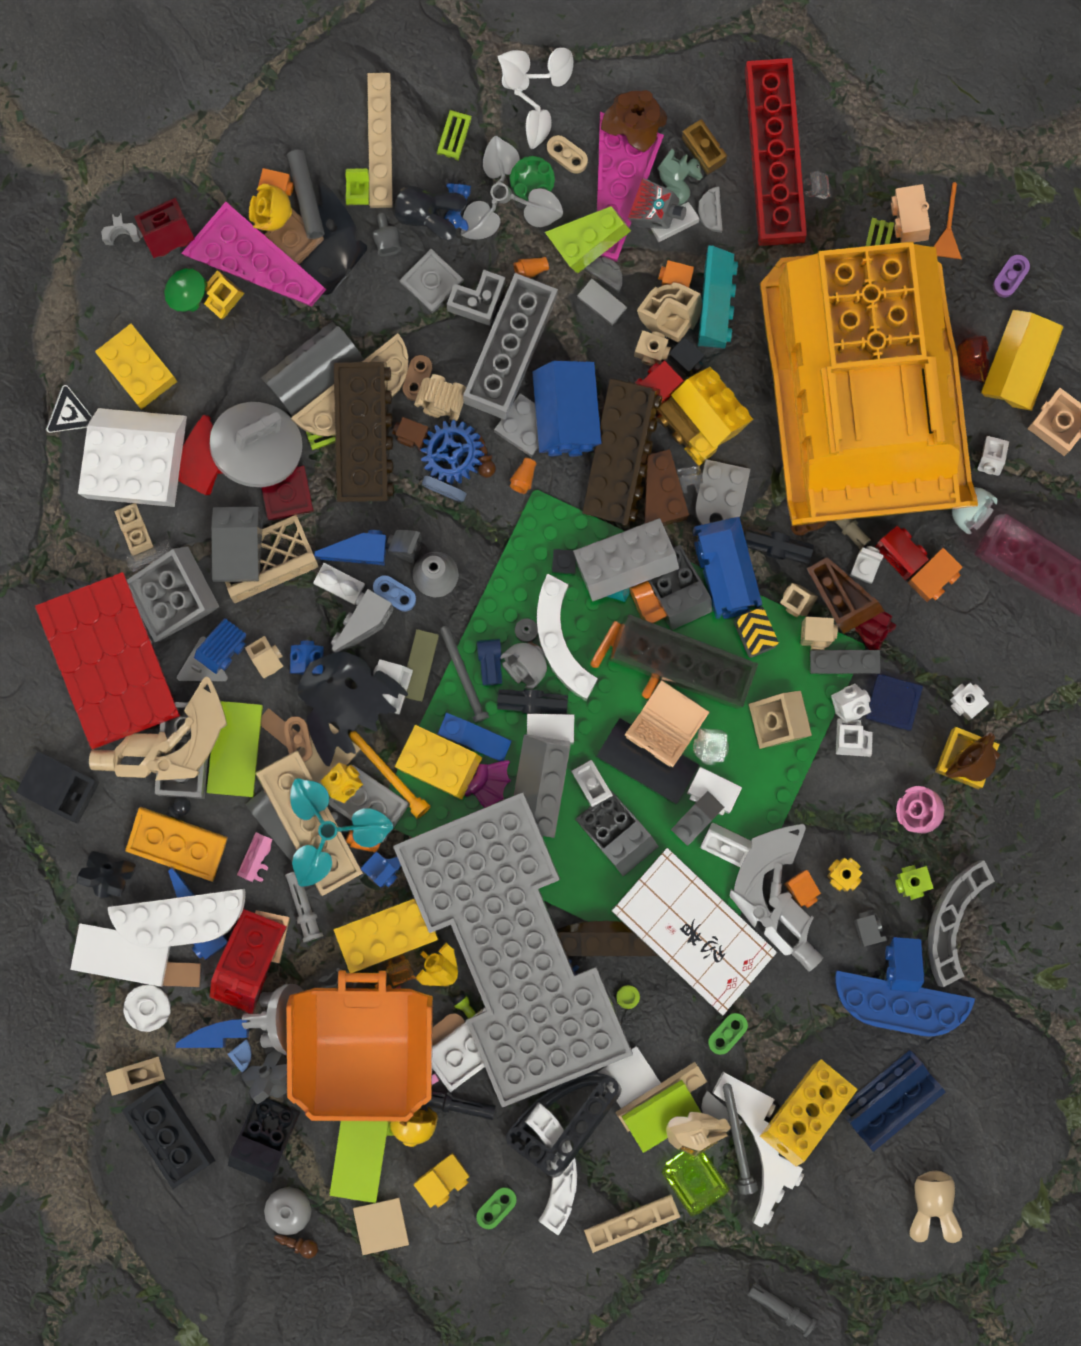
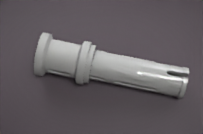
M294 872L286 874L285 876L299 915L297 917V924L301 925L304 935L303 942L323 937V933L319 931L316 922L317 914L311 910L305 888L298 885Z

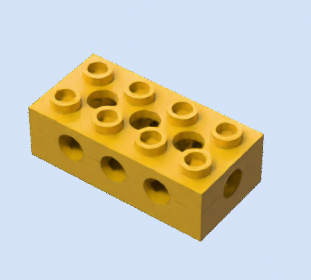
M820 1059L811 1066L761 1133L760 1137L797 1167L805 1162L858 1089ZM819 1091L823 1093L824 1098L821 1097ZM806 1109L810 1111L811 1116L807 1114ZM793 1127L796 1128L798 1135L793 1131Z

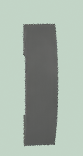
M262 790L245 805L286 856L293 861V856L297 850L266 792Z

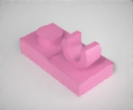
M255 833L238 871V876L251 882L253 880L263 881V878L259 877L257 872L261 868L268 870V867L261 862L270 852L272 839Z

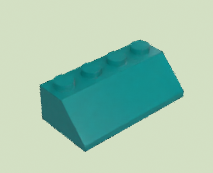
M708 246L705 259L698 346L725 348L726 343L731 342L732 328H728L729 319L733 320L734 306H730V298L735 297L736 284L732 283V276L737 275L738 261H734L733 253L715 246Z

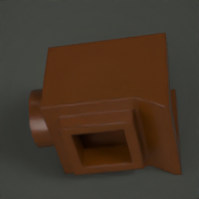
M402 417L401 422H396L392 434L396 436L398 443L410 448L416 446L419 452H421L424 445L423 440L427 438L429 430L428 426Z

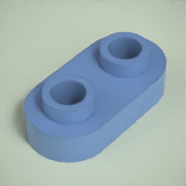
M380 576L375 580L373 584L374 593L391 602L396 609L406 612L415 606L416 596L411 589L389 576ZM387 584L389 586V590L387 592H382V585ZM403 596L409 598V602L407 604H402L400 602V599Z

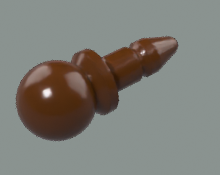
M481 436L476 442L484 444L482 448L478 449L484 453V456L477 458L482 462V465H478V472L482 477L489 478L495 474L496 466L491 461L492 455L487 456L486 444Z
M276 1235L274 1237L281 1245L295 1248V1253H300L304 1258H313L318 1252L317 1243L311 1239L304 1240L300 1237L297 1241L285 1235Z

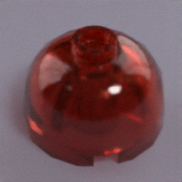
M972 336L962 340L956 351L960 376L969 381L980 382L986 380L989 369V359H987L986 352H989L987 337Z

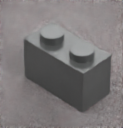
M707 791L671 830L688 846L725 807Z

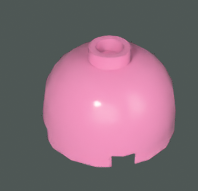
M914 786L907 789L903 798H899L897 802L896 813L899 823L906 830L914 833L933 831L944 818L945 809L942 799L937 793L926 787Z

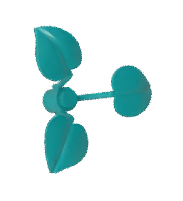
M299 778L293 782L290 792L293 812L302 820H310L316 815L321 823L318 833L322 839L318 849L312 845H305L299 848L293 856V870L298 885L301 887L318 883L328 875L332 868V857L330 854L321 851L325 841L333 839L338 832L354 830L353 838L357 844L362 847H374L382 842L393 829L392 822L384 814L370 808L360 809L352 815L354 826L337 827L332 821H324L319 812L325 810L329 804V794L326 788L317 782Z

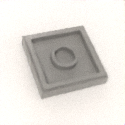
M430 249L399 281L433 313L450 296L454 283L461 285L464 279Z

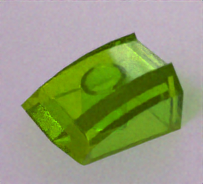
M683 1151L667 1162L661 1172L690 1216L700 1214L707 1207L724 1197L730 1190L705 1152L694 1156Z

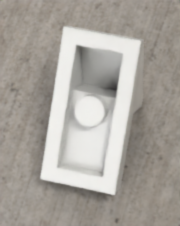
M592 760L571 771L592 807L613 796Z

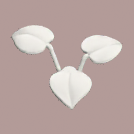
M560 47L551 53L548 60L549 73L526 74L530 68V59L524 51L513 50L498 56L503 73L502 85L505 88L515 90V95H519L535 108V110H531L528 113L526 119V134L531 149L536 148L548 136L551 130V116L547 110H541L540 106L523 94L522 91L528 88L529 78L551 77L553 86L564 85L569 80L573 71V55L566 48Z

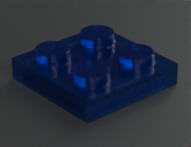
M877 674L869 703L871 712L866 714L865 719L911 731L923 686Z

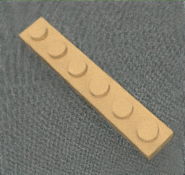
M367 73L370 208H393L390 73Z

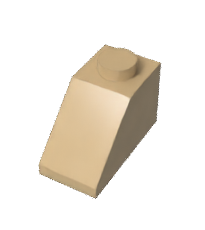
M159 1057L106 1073L112 1096L165 1079Z

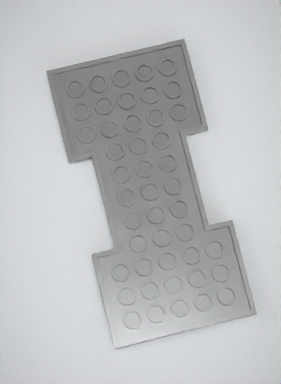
M524 792L393 846L429 933L451 925L487 1010L466 1019V1022L502 1107L633 1055L597 966L579 974H574L539 888L560 880V877Z

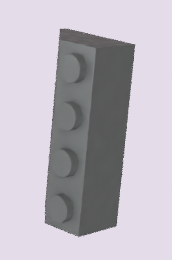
M524 734L514 796L522 792L525 793L542 836L555 838L570 752V742Z

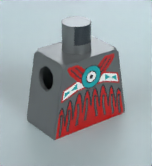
M642 178L628 219L635 227L668 229L673 218L684 220L687 210L686 207L678 205L679 198L673 191Z

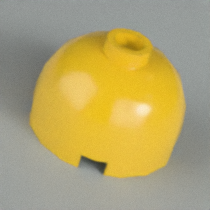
M262 184L256 189L259 190L257 197L252 196L249 219L254 222L255 225L253 227L265 231L278 230L291 217L292 209L289 197L281 188Z
M428 1108V1112L418 1109L408 1121H390V1128L392 1134L399 1141L403 1142L404 1145L414 1147L430 1139L435 1132L438 1116L431 1108Z

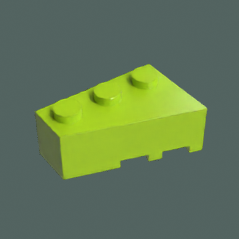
M610 206L545 233L568 265L575 272L579 273L631 232V229L620 214Z

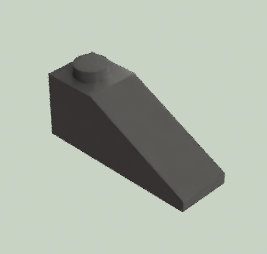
M396 530L394 535L390 534L386 547L389 548V555L415 564L423 541L418 531Z

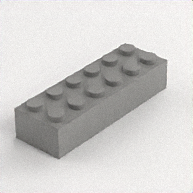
M514 274L464 392V404L504 420L507 419L556 302L558 289L520 274Z

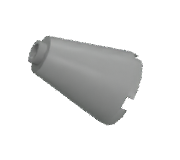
M442 552L424 554L417 560L413 568L415 586L423 594L434 598L443 597L450 593L456 586L459 577L455 561Z

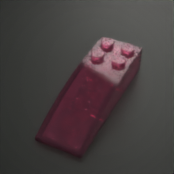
M1007 514L996 515L974 555L1030 590L1081 617V561Z

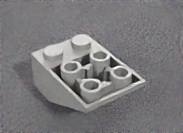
M367 589L365 594L361 592L355 602L357 608L353 614L351 612L348 613L343 622L345 628L341 633L337 632L331 642L333 652H345L383 629L394 610L392 603Z

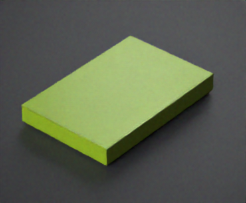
M680 1080L621 1117L644 1153L668 1138L666 1127L672 1118L688 1117L690 1112L701 1113L683 1080Z

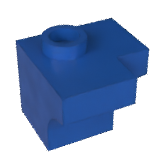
M375 852L361 870L381 888L385 885L389 888L398 878L395 874L402 866L398 857L386 859L378 852Z

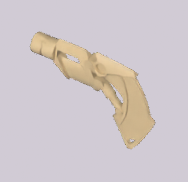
M205 677L184 710L188 718L168 738L165 732H159V734L134 733L127 736L115 750L93 749L89 756L90 769L115 771L117 777L146 778L153 772L158 773L156 780L195 778L200 774L198 769L211 753L221 729L227 725L221 701L211 679ZM206 685L209 686L211 693L204 689ZM191 728V739L182 748L170 754L172 748ZM124 756L145 757L140 765H121Z

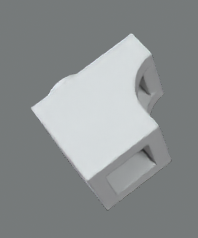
M842 719L837 720L836 754L871 757L872 732L863 730L861 720H854L848 724Z

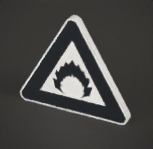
M67 385L62 386L46 428L48 433L87 428L92 419L90 413Z

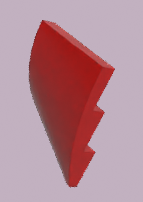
M208 415L201 417L183 445L178 478L179 482L204 495H211L217 474H223L211 456L210 435L213 424Z

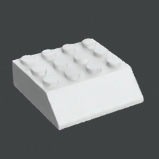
M98 408L87 426L78 494L87 499L175 507L187 417Z

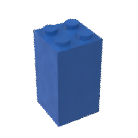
M552 361L532 371L539 453H548V456H560L562 453H568L569 456L574 457L581 456L582 452L592 451L593 447L600 445L601 434L594 362Z

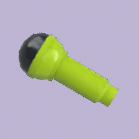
M460 993L454 997L453 1004L455 1008L463 1011L468 1018L476 1014L469 1005L467 995Z

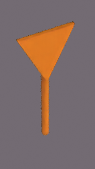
M953 182L947 228L934 247H936L937 256L962 260L951 230L957 183Z

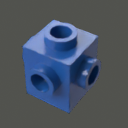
M301 641L300 645L291 646L290 673L303 675L311 662L324 657V646H316L314 641ZM323 665L316 666L312 671V675L322 674Z

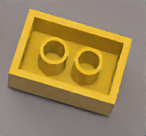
M129 324L95 351L141 410L177 382L172 373L132 324Z
M711 367L688 378L671 394L714 448L735 437L753 420L748 410L736 399L733 391L727 388L720 379L719 374Z
M415 725L395 767L462 800L482 757L473 751Z

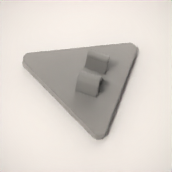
M201 637L177 675L179 681H202L205 677H209L211 681L228 680L224 670L221 669L215 674L194 658L197 648L205 641L206 637Z

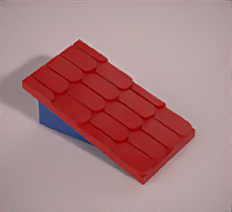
M123 572L35 605L92 750L180 716Z

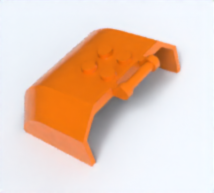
M339 970L338 988H313L289 995L286 1007L287 1098L304 1110L305 1115L311 1121H408L423 1104L425 1105L431 1100L433 1057L432 996L412 989H386V971H379V973H346V970ZM346 982L379 983V988H346Z

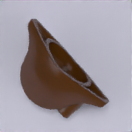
M989 732L968 746L956 758L945 774L949 778L965 777L971 781H982L988 778L993 773L996 760L1000 756L993 747L994 734Z

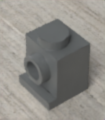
M872 910L858 914L859 918L855 919L854 923L861 947L887 941L886 936H880V932L883 931L882 924L879 918H875Z

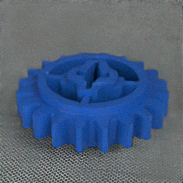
M455 420L452 421L451 426L446 421H443V429L435 425L436 433L428 431L431 439L423 440L428 445L427 448L421 449V452L427 454V456L421 458V461L428 463L425 469L432 471L430 475L433 478L438 477V480L442 482L447 479L449 484H453L454 478L458 483H462V476L470 479L469 471L477 473L474 465H482V462L477 458L484 456V453L478 450L484 444L476 442L481 436L478 433L473 434L475 429L471 426L467 428V424L461 422L458 427V422ZM453 435L463 436L467 443H457ZM444 441L442 446L438 449L440 443ZM452 449H456V451L453 452V456H450L449 454L452 453ZM467 456L465 462L462 464L463 458ZM438 461H448L451 469H443Z

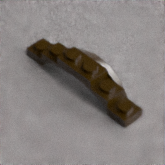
M591 921L571 924L556 929L567 956H659L624 922Z

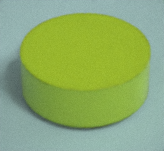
M626 985L618 990L616 999L621 1007L632 1009L639 1003L640 994L635 987Z

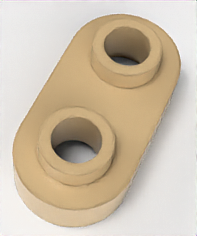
M557 135L549 139L547 153L553 160L572 173H581L586 169L588 158L584 151L563 136ZM560 146L562 151L556 152L554 148ZM575 159L580 161V164L577 166L572 164V161Z

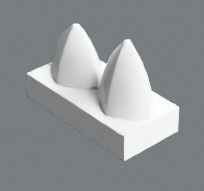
M323 563L313 582L314 585L354 605L365 586V583Z

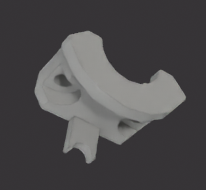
M121 213L119 217H115L112 214L114 226L104 227L101 231L102 241L105 245L109 246L114 245L115 238L120 234L130 235L133 242H138L143 237L142 233L133 223H123Z

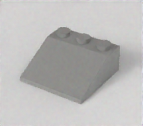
M189 547L170 550L127 579L140 615L154 642L174 634L219 608Z

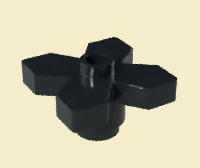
M92 851L87 860L88 867L81 868L76 883L92 887L94 894L101 898H107L111 895L120 897L125 890V880L132 878L136 864L125 860L110 863L106 854Z

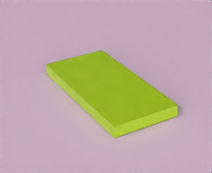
M221 701L227 725L221 729L211 751L207 793L254 798L263 705Z
M341 1121L329 1196L372 1203L377 1202L389 1121Z

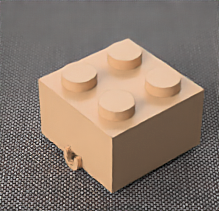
M923 184L897 188L895 196L891 197L892 216H897L894 225L896 238H900L901 243L928 240L930 234L927 211L929 204L926 202Z
M1059 388L1051 399L1042 406L1041 412L1029 426L1028 430L1065 456L1081 438V403Z

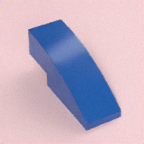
M234 1019L201 1028L178 1041L176 1048L226 1047V1038L249 1037V1029H244L242 1023L249 1022V1020Z

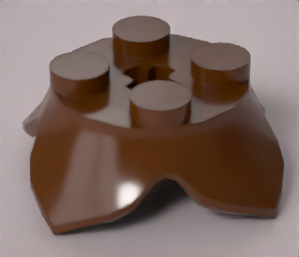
M650 91L625 92L617 95L614 98L613 105L605 112L601 123V130L614 136L624 134L632 147L641 152H646L654 144L658 128L666 125L667 115L653 98Z

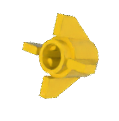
M447 943L438 951L442 955L434 953L429 956L424 951L420 954L426 959L424 963L426 972L422 969L415 979L422 985L448 986L456 981L458 968L454 949Z

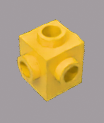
M340 762L321 780L329 796L342 803H345L363 785L358 777L360 775L358 770L352 765L347 766Z
M842 858L840 861L836 859L828 868L830 873L827 877L831 880L829 883L839 892L841 890L844 892L849 889L854 890L862 881L859 878L862 875V872L859 870L861 866L852 858H849V860ZM844 870H848L850 872V877L848 879H845L842 876V872Z

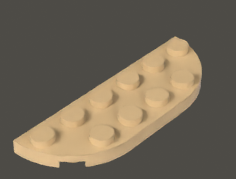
M396 334L362 361L386 362L387 367H391V381H388V390H391L392 397L402 387L408 371V353L399 334ZM334 384L295 414L291 420L301 429L311 434L335 436Z

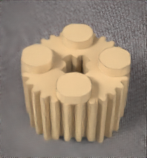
M432 374L431 378L423 379L414 405L416 407L422 406L424 408L423 412L434 418L449 416V420L457 421L464 403L463 395L466 387L459 383H453L452 385L451 383L444 382L445 378L436 374Z

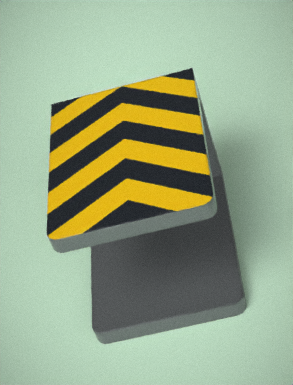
M763 607L735 618L734 625L749 658L776 648L779 642Z

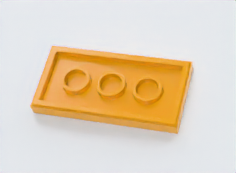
M139 807L125 851L213 882L228 837Z

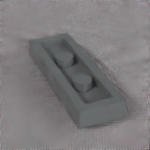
M810 650V674H880V650Z

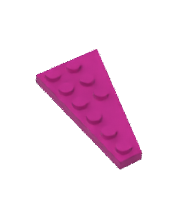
M600 112L597 212L612 206L630 228L631 222L628 216L642 178L648 180L664 135L657 133L654 144L646 152H641L628 143L626 135L614 136L601 130V123L605 113ZM626 236L600 256L617 262Z
M227 202L222 205L198 233L195 240L181 253L186 257L311 307L326 290Z

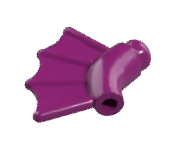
M505 760L488 765L479 764L464 796L475 795L484 808L503 800L504 788L511 781L507 775L510 761Z

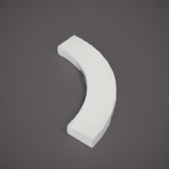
M540 1103L537 1104L525 1121L539 1135L548 1149L553 1147L564 1132L558 1120ZM569 1140L565 1141L562 1145V1151L568 1153L572 1150ZM557 1152L555 1155L564 1161L565 1157ZM575 1158L561 1176L552 1177L550 1197L543 1214L538 1220L557 1235L560 1234L567 1222L576 1193L577 1170ZM551 1162L552 1169L556 1170L558 1168L556 1162Z

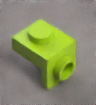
M346 169V205H369L368 169Z

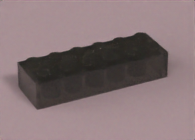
M630 614L623 617L608 659L735 709L743 708L758 663Z

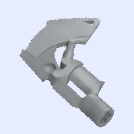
M797 824L776 829L752 839V847L741 865L735 888L730 891V898L754 928L757 921H760L766 927L764 935L784 955L792 954L810 972L824 958L807 941L808 930L814 917H810L791 898L792 895L789 892L781 893L782 867L784 864L793 863L806 830L804 824ZM797 829L799 830L798 835L789 832ZM774 869L769 904L774 909L770 911L763 895V878L765 873ZM778 920L799 939V942L794 947L777 931Z

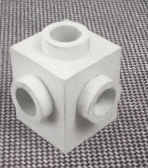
M971 683L966 686L960 684L952 691L954 697L950 699L953 703L951 705L952 709L959 716L963 714L968 721L989 704L983 697L984 692L978 685H972Z
M856 684L847 686L843 690L831 695L836 714L846 724L871 712L869 694L866 690H861Z

